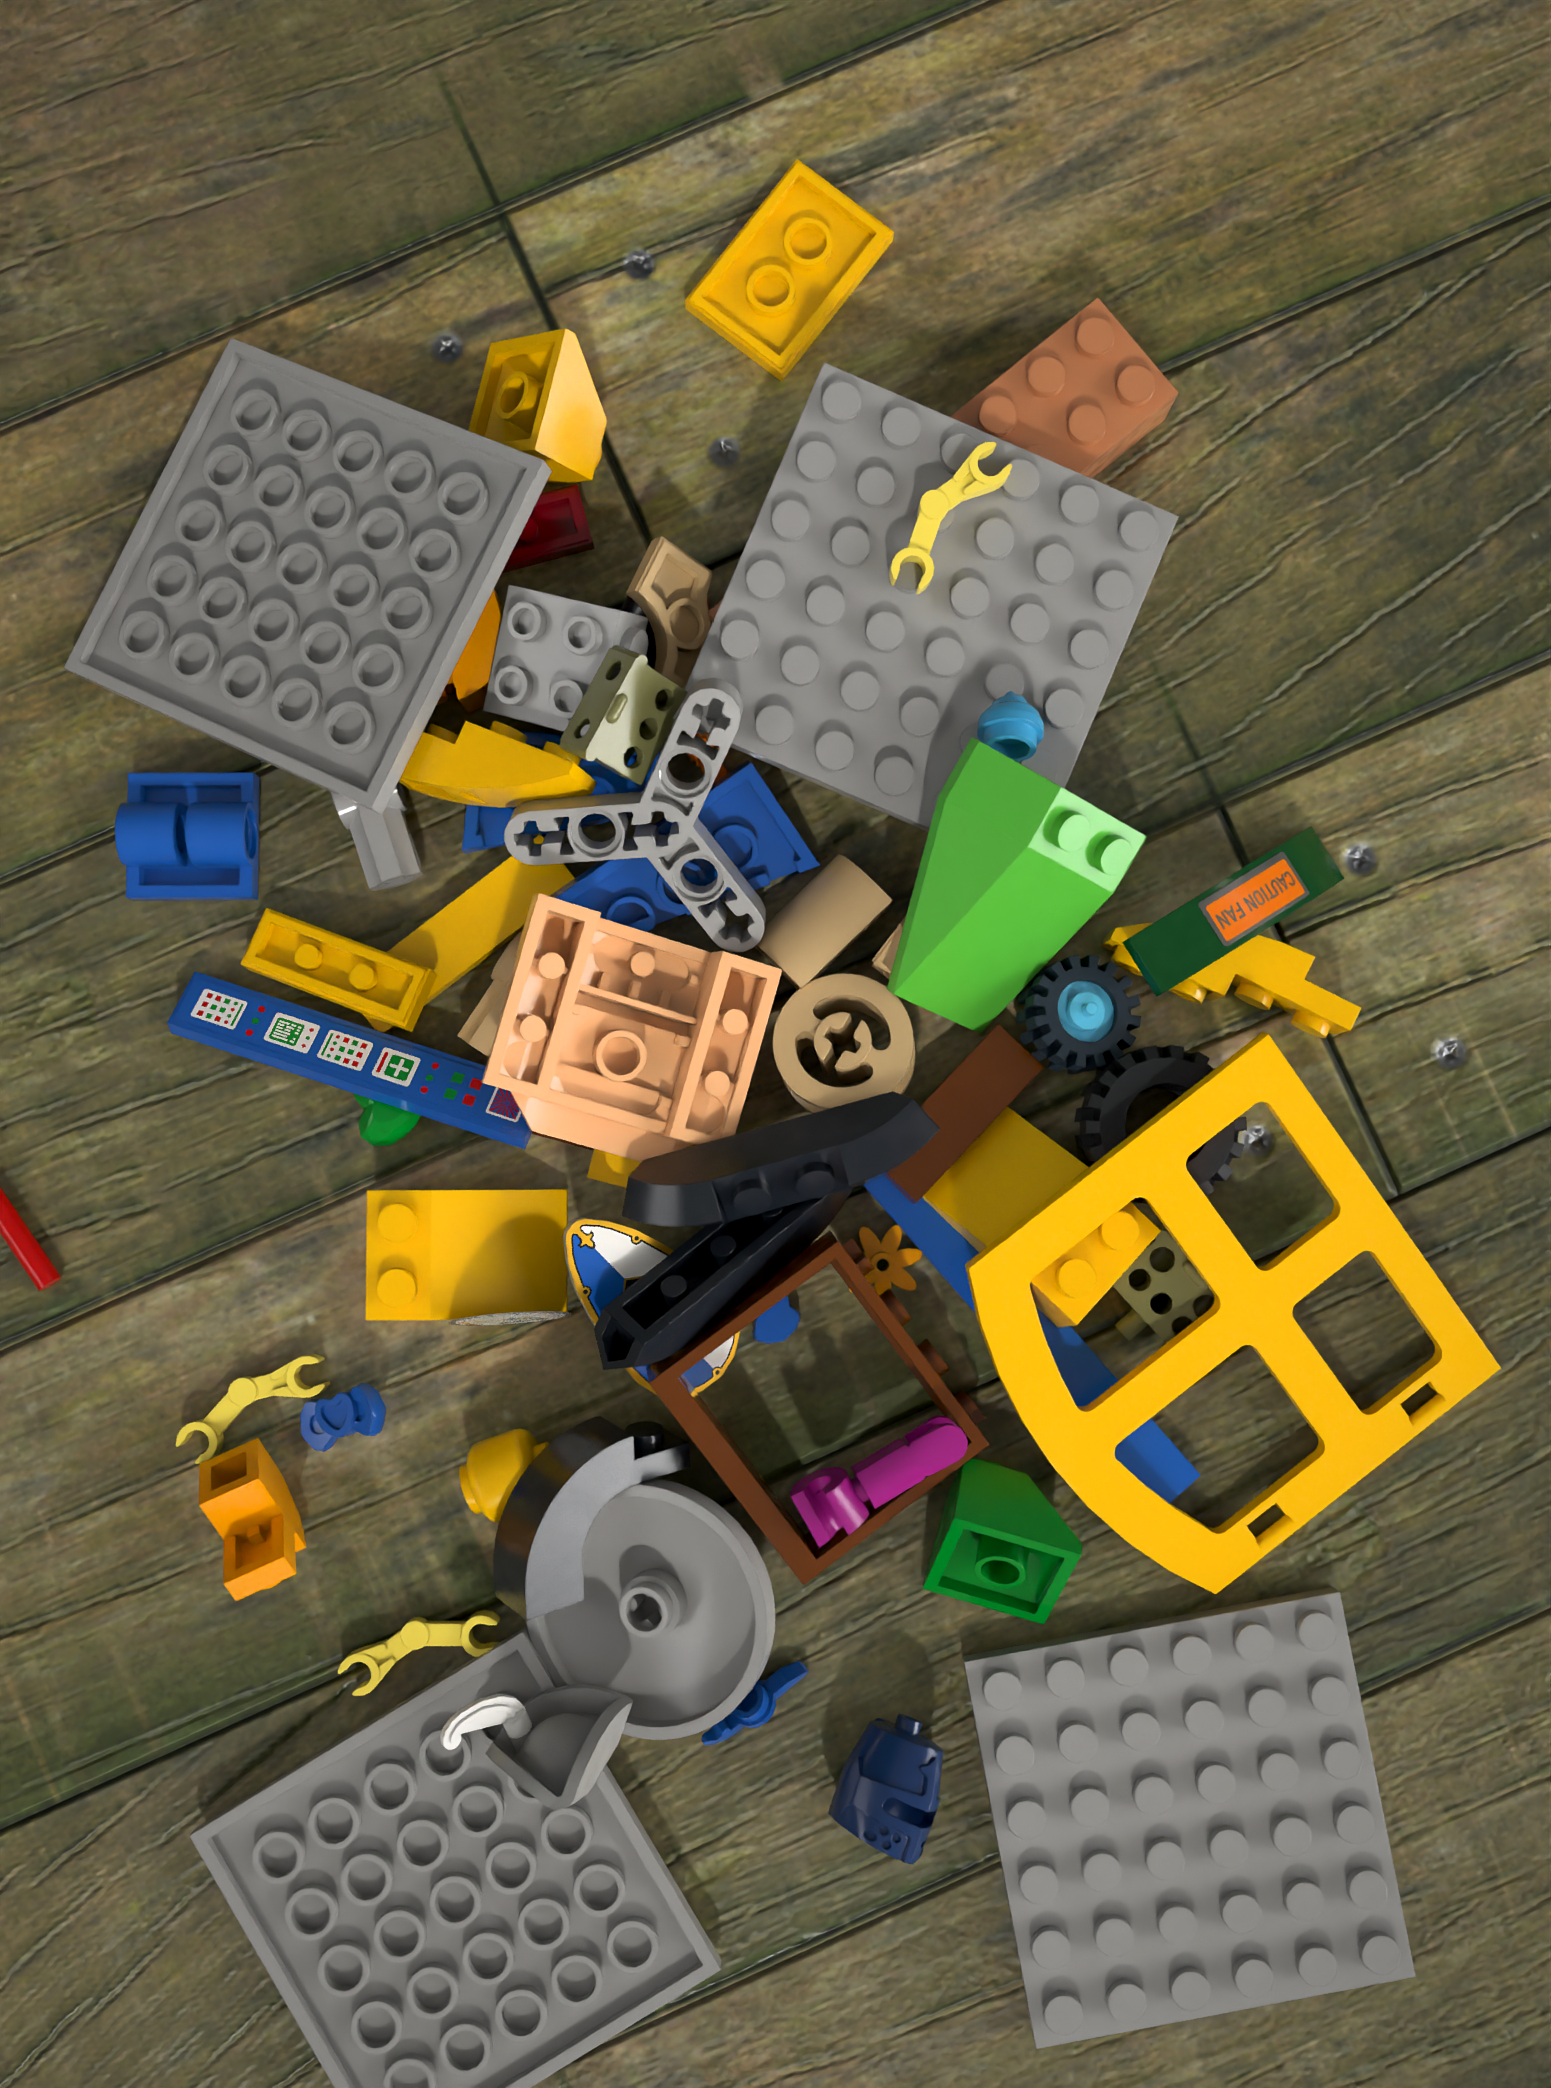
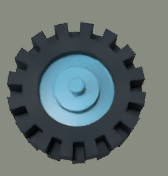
M1079 954L1069 956L1042 969V972L1038 973L1027 984L1030 988L1021 992L1018 1003L1024 1004L1025 1009L1016 1013L1017 1024L1026 1023L1028 1031L1020 1034V1038L1024 1045L1033 1041L1037 1048L1031 1055L1038 1062L1046 1058L1049 1059L1048 1069L1056 1072L1067 1069V1074L1089 1072L1116 1061L1124 1055L1121 1050L1131 1047L1136 1037L1130 1034V1031L1140 1027L1141 1016L1131 1015V1009L1141 1005L1139 996L1137 994L1127 997L1124 989L1133 985L1127 975L1116 979L1113 975L1119 967L1111 961L1100 966L1098 965L1099 956L1089 954L1080 959Z

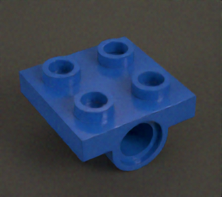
M128 773L127 802L120 804L115 820L117 853L121 863L126 866V898L133 901L258 900L259 777L254 773Z

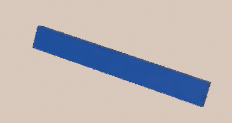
M884 1176L863 1184L866 1190L976 1315L965 1264L980 1252L923 1198L917 1203L912 1204ZM1036 1307L1043 1334L1058 1371L1077 1406L1082 1407L1090 1404L1118 1382L1116 1377L1071 1326L1058 1328ZM1151 1418L1118 1443L1115 1448V1458L1141 1482L1169 1503L1201 1476Z

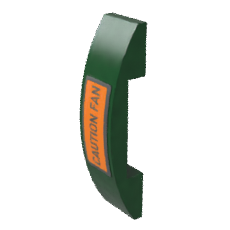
M1310 826L1122 943L1157 997L1295 912L1342 881L1344 877L1314 829Z

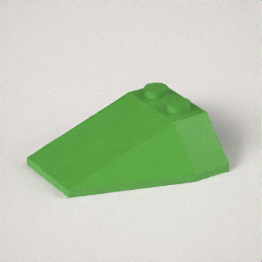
M971 737L938 795L887 990L900 998L981 1034L1116 892L1147 837L1063 787Z

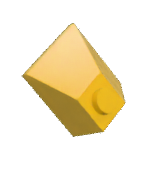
M564 328L491 343L468 431L544 460L552 470L546 483L563 484L592 480L595 468L602 455L601 443L607 419L576 334Z

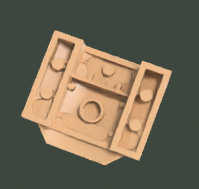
M540 893L533 895L515 957L517 959L499 1016L500 1021L481 1083L509 1090L531 1131L640 1162L648 1158L685 1149L692 1144L699 1145L735 1135L782 969L725 951L708 952L600 918L601 912Z

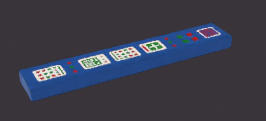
M194 972L167 1022L172 1034L524 1150L533 1132L529 1129L509 1090L481 1083L486 1068L484 1065L202 973Z

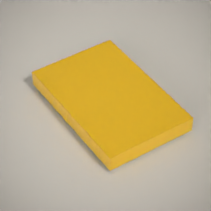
M797 159L685 299V309L782 382L893 242L894 231Z

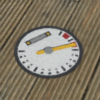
M559 1311L499 1313L459 1318L449 1321V1324L458 1326H491L533 1323L566 1318L571 1316V1313Z

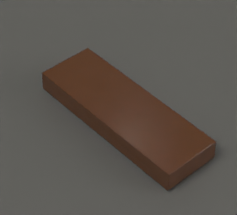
M997 1024L919 1105L940 1127V1130L911 1158L884 1175V1177L912 1204L917 1203L1044 1067L1000 1024Z

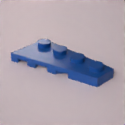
M746 760L713 783L698 818L754 890L770 885V881L798 871L801 873L820 866L749 760ZM664 817L653 825L657 826L659 834L667 835L670 833L672 824L676 822L666 821ZM647 857L600 861L550 895V897L601 912L600 918L641 931L651 930L655 928L656 924L686 913L687 916L691 914ZM702 858L689 860L682 866L685 878L697 886L711 884L718 877L715 866ZM727 887L718 898L720 900L725 899L727 891L731 888Z

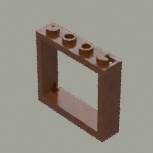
M828 1231L807 1247L693 1343L665 1359L652 1363L646 1368L650 1386L803 1585L990 1445L976 1427L986 1419L964 1388L953 1396L940 1378V1376L950 1370L927 1338L917 1346L903 1329V1326L912 1320L911 1316L890 1288L881 1295H878L865 1275L875 1268L855 1241L851 1238L841 1245L831 1231ZM831 1263L943 1415L950 1418L966 1434L968 1446L964 1456L959 1461L930 1476H925L924 1480L876 1509L869 1500L864 1502L869 1510L867 1519L850 1535L847 1534L844 1527H841L831 1540L819 1548L811 1532L805 1535L683 1373Z

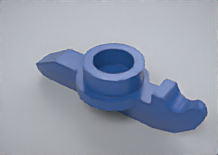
M798 1661L778 1669L765 1681L758 1679L752 1690L735 1710L702 1735L701 1740L703 1744L714 1745L726 1741L744 1727L756 1728L767 1723L774 1713L776 1700L809 1673L806 1666Z

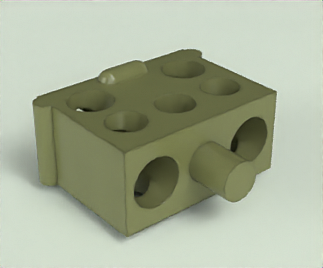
M614 645L612 648H609L560 739V747L587 761H595L611 772L641 785L658 753L661 752L675 721L673 716L688 692L648 666V659L645 655ZM621 666L620 673L612 680V672ZM667 695V704L664 707L658 708L662 699ZM590 724L587 733L581 738V729L585 725ZM636 752V761L631 765H627L631 756Z
M1157 1226L1161 1232L1112 1285L1133 1308L1115 1324L1128 1341L1132 1340L1149 1325L1166 1344L1181 1332L1172 1331V1324L1175 1319L1183 1316L1188 1317V1324L1186 1326L1188 1327L1214 1304V1294L1173 1237L1161 1226ZM1136 1269L1145 1270L1146 1276L1142 1283L1139 1285L1129 1284V1275L1132 1271ZM1157 1293H1166V1303L1160 1308H1152L1150 1305L1151 1298Z

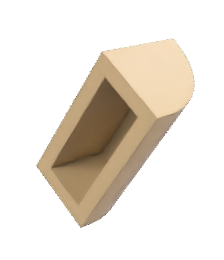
M838 854L765 925L761 941L755 947L774 967L782 969L781 974L797 990L802 989L807 983L817 979L890 908L893 900L858 866L846 857Z

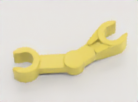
M985 442L978 445L953 478L936 490H929L922 496L918 506L919 515L908 547L899 551L890 565L889 579L892 586L895 585L900 566L906 562H914L921 567L923 577L920 580L916 594L923 592L934 574V564L929 554L940 522L945 518L947 512L962 501L999 489L1006 482L1012 464L1004 467L995 476L984 475L978 467L979 460L993 453L996 442Z
M306 1354L272 1373L257 1377L243 1376L234 1380L230 1384L228 1393L204 1419L193 1421L180 1430L176 1438V1446L179 1447L185 1444L192 1437L193 1432L199 1430L208 1436L209 1447L206 1452L197 1458L195 1464L215 1457L223 1447V1432L249 1404L258 1399L271 1396L306 1398L323 1392L330 1385V1382L309 1387L301 1381L300 1370L304 1364L318 1363L325 1358L318 1354Z
M489 1610L477 1611L467 1621H427L422 1617H414L390 1638L352 1651L340 1664L338 1674L347 1670L355 1662L365 1663L370 1668L371 1679L357 1686L352 1693L353 1696H363L370 1693L379 1684L396 1661L412 1650H418L424 1646H463L467 1653L474 1657H479L491 1650L499 1642L485 1644L478 1642L473 1636V1627L477 1624L497 1625L501 1617Z

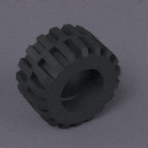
M1155 1045L1128 1052L1116 1061L1101 1067L1096 1072L1097 1077L1094 1081L1086 1084L1080 1095L1084 1097L1082 1107L1076 1108L1074 1122H1079L1080 1135H1075L1077 1149L1083 1148L1087 1158L1083 1163L1090 1167L1127 1138L1125 1129L1126 1115L1132 1101L1138 1094L1149 1089L1160 1088L1180 1097L1214 1070L1207 1064L1210 1058L1200 1052H1185L1184 1047L1168 1045L1157 1047ZM1246 1117L1236 1118L1188 1157L1186 1161L1187 1171L1205 1196L1215 1191L1212 1186L1217 1181H1226L1234 1171L1229 1167L1232 1158H1241L1245 1144L1238 1143L1237 1141L1239 1131H1247ZM1142 1197L1135 1198L1131 1201L1134 1203L1148 1204L1147 1201Z

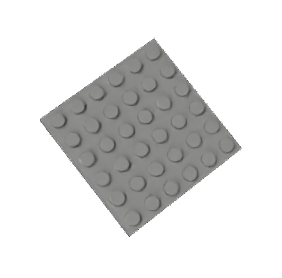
M230 338L64 668L80 678L382 815L552 470L540 458Z
M823 363L684 690L688 692L694 684L702 679L718 678L726 680L737 689L743 703L739 729L730 746L731 748L928 832L938 795L971 737L979 740L977 728L980 715L998 698L1003 697L1009 691H1013L1015 694L1024 697L1028 704L1037 709L1044 724V736L1037 745L1036 753L1031 758L1018 763L1065 789L1179 516L834 366ZM985 442H996L993 453L979 460L978 467L984 475L995 476L1004 467L1012 464L1006 482L999 489L962 501L947 512L945 518L940 522L929 554L933 560L934 574L923 592L916 594L920 580L923 577L921 567L914 562H906L900 566L895 585L892 586L889 579L890 565L895 555L908 547L919 515L918 506L922 496L929 490H936L953 478L978 445ZM712 698L707 706H701L696 703L697 706L703 709L697 733L708 737L709 731L717 717L729 719L722 714L724 703L721 700ZM680 705V707L678 708V710H677V712L675 713V715L673 716V719H676L677 714H678V712H679V710H680V708H681V705Z
M1328 1587L962 1656L1036 2049L1416 1977L1341 1595L1337 1589Z
M526 1627L497 1643L483 1655L471 1659L199 1825L189 1835L334 2088H531L721 1970L722 1960L607 1764L587 1795L570 1807L553 1811L515 1782L485 1754L500 1732L503 1724L461 1734L460 1744L452 1750L446 1749L441 1744L440 1735L450 1717L479 1698L495 1694L511 1695L523 1705L536 1695L557 1687L533 1646Z

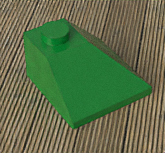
M971 1458L959 1467L948 1492L922 1589L1044 1624L1082 1554V1543L1026 1473L1003 1467L996 1462Z

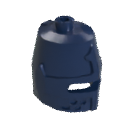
M899 1713L895 1723L881 1718L869 1722L843 1766L828 1814L838 1824L873 1848L904 1863L914 1864L922 1855L941 1800L939 1793L943 1750L929 1738L920 1734L923 1724L921 1721Z

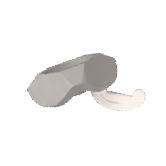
M588 1684L556 1687L536 1695L523 1705L514 1696L495 1694L477 1699L450 1717L442 1729L440 1735L441 1744L446 1749L452 1750L460 1744L461 1734L503 1724V1727L485 1754L501 1770L548 1809L559 1811L570 1807L590 1792L619 1743L633 1700L627 1695L609 1688Z

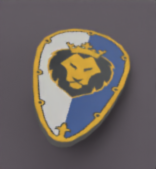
M576 1218L568 1223L563 1234L565 1262L572 1285L594 1327L605 1306L673 1252L672 1249L632 1227L606 1219ZM740 1331L683 1373L696 1392L703 1391L723 1375L735 1356ZM651 1364L624 1368L634 1381L657 1395L648 1383L646 1368Z

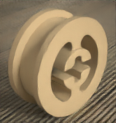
M842 973L824 976L807 983L786 1002L774 1028L773 1053L782 1080L793 1099L811 1114L892 1091L903 1095L911 1081L915 1067L916 1050L909 1015L896 995L888 991L886 986L871 978ZM840 1011L861 1012L877 1020L890 1036L888 1048L876 1050L873 1046L867 1024L861 1020L856 1030H854L851 1014ZM854 1033L857 1052H843L836 1063L837 1059L833 1045L836 1043L839 1046H845ZM806 1047H815L824 1073L829 1076L835 1066L840 1083H855L866 1076L871 1078L852 1087L842 1088L825 1085L812 1078L804 1070L801 1063V1053Z

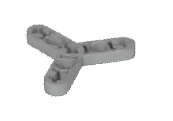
M718 678L702 679L691 687L686 694L642 792L532 800L520 804L514 809L504 830V842L508 851L515 859L530 865L647 857L719 947L730 952H744L754 948L761 941L764 934L766 908L755 890L698 818L739 729L743 703L737 689L726 680ZM712 698L719 699L724 703L722 714L729 719L717 717L709 731L706 742L700 737L695 736L703 715V709L697 706L696 703L701 706H707ZM681 731H685L688 735L680 733ZM711 745L718 746V748L714 749ZM677 754H693L703 763L705 774L696 782H681L674 778L669 771L668 762ZM655 811L664 812L666 821L676 822L672 824L669 834L661 835L656 825L647 824L651 822ZM626 812L633 813L631 825H637L633 839L626 837L628 831ZM590 814H602L613 822L616 834L608 841H593L583 833L580 826L581 820ZM563 817L569 818L567 836L570 843L564 842L565 831H559ZM528 821H536L539 831H552L546 834L542 844H534L531 834H521ZM698 858L709 861L715 866L718 877L706 886H697L690 883L682 872V866L687 861ZM727 887L731 889L727 891L725 903L736 916L749 914L748 927L745 930L738 924L731 925L730 927L725 925L727 909L718 897Z

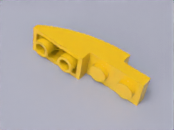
M465 721L459 736L445 728L430 724L427 732L422 733L398 781L411 790L438 799L466 805L498 808L518 807L523 802L532 800L586 796L593 793L597 784L591 776L578 766L582 759L581 757L563 750L558 744L548 741L545 743L543 750L525 744L528 739L526 735L497 721L492 722L490 729Z
M1153 923L1117 927L1105 935L1100 946L1114 952L1111 957V961L1131 973L1143 976L1122 942ZM1261 935L1255 936L1169 989L1170 992L1187 1001L1202 1004L1204 998L1213 1001L1224 997L1230 984L1237 986L1234 995L1242 1001L1263 1010H1269L1273 1004L1294 1015L1291 1020L1292 1025L1319 1038H1326L1328 1032L1334 1035L1351 1031L1361 1010V1007L1305 980L1315 956Z

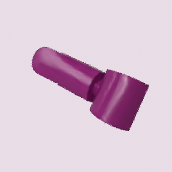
M937 1415L929 1418L905 1434L902 1439H896L851 1466L854 1478L851 1479L847 1471L842 1467L821 1469L797 1482L791 1489L790 1496L820 1548L831 1540L841 1527H844L847 1534L850 1535L867 1519L869 1510L864 1503L867 1500L876 1509L924 1480L925 1476H930L959 1461L967 1450L968 1440L962 1429L950 1418Z

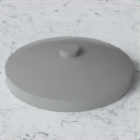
M654 1478L628 1487L615 1495L594 1519L588 1531L583 1549L585 1600L526 1621L531 1642L557 1687L572 1684L597 1685L627 1695L633 1700L622 1734L643 1739L667 1740L690 1736L712 1727L734 1711L752 1690L767 1664L772 1649L775 1633V1603L771 1581L765 1564L753 1541L741 1525L723 1507L700 1492L679 1483Z

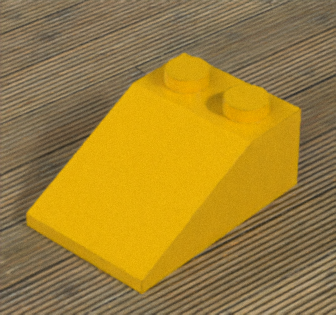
M1006 1107L922 1198L977 1251L981 1252L1089 1167L1016 1112ZM1129 1202L1032 1279L1030 1290L1035 1306L1058 1328L1078 1325L1161 1230L1134 1204Z
M568 1189L367 1190L365 1320H452L512 1312H568V1268L565 1262L563 1243L564 1229L568 1225Z

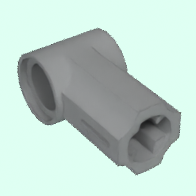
M400 782L397 783L382 815L331 792L343 825L351 831L369 889L377 891L394 888L412 882L417 877L424 875L403 812L408 810Z

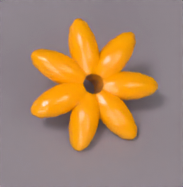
M898 1225L892 1226L886 1232L881 1243L868 1227L863 1226L859 1230L860 1242L865 1250L863 1253L875 1268L865 1277L871 1285L874 1283V1290L878 1295H881L889 1288L891 1290V1282L899 1288L908 1291L915 1290L917 1287L915 1280L902 1267L912 1265L920 1260L922 1252L914 1248L898 1250L902 1234ZM880 1259H886L888 1262L884 1270L877 1268V1262Z

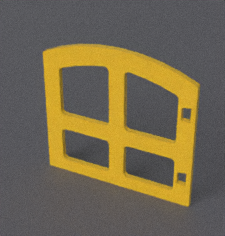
M1264 1032L1256 1036L965 1264L976 1317L995 1371L1020 1420L1049 1463L1088 1508L1125 1541L1167 1570L1214 1594L1220 1592L1501 1369L1272 1038ZM1258 1102L1266 1104L1334 1203L1333 1211L1329 1216L1262 1267H1256L1186 1168V1161L1194 1151ZM1142 1197L1147 1201L1214 1294V1304L1207 1312L1090 1404L1082 1407L1077 1406L1058 1371L1043 1334L1030 1290V1283L1038 1273L1130 1201ZM1369 1251L1434 1343L1435 1352L1430 1360L1372 1406L1359 1410L1293 1318V1308L1298 1301L1359 1253ZM1244 1345H1251L1317 1435L1318 1446L1310 1455L1218 1527L1210 1528L1176 1508L1141 1482L1115 1458V1448L1118 1443ZM1428 1383L1430 1388L1435 1390L1437 1394L1408 1416L1400 1404ZM1276 1504L1285 1515L1255 1538L1247 1525L1272 1505Z

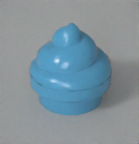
M1009 691L1003 697L994 701L980 715L977 736L982 743L1014 761L1020 762L1031 758L1036 753L1037 745L1044 736V724L1036 708L1028 704L1021 695Z

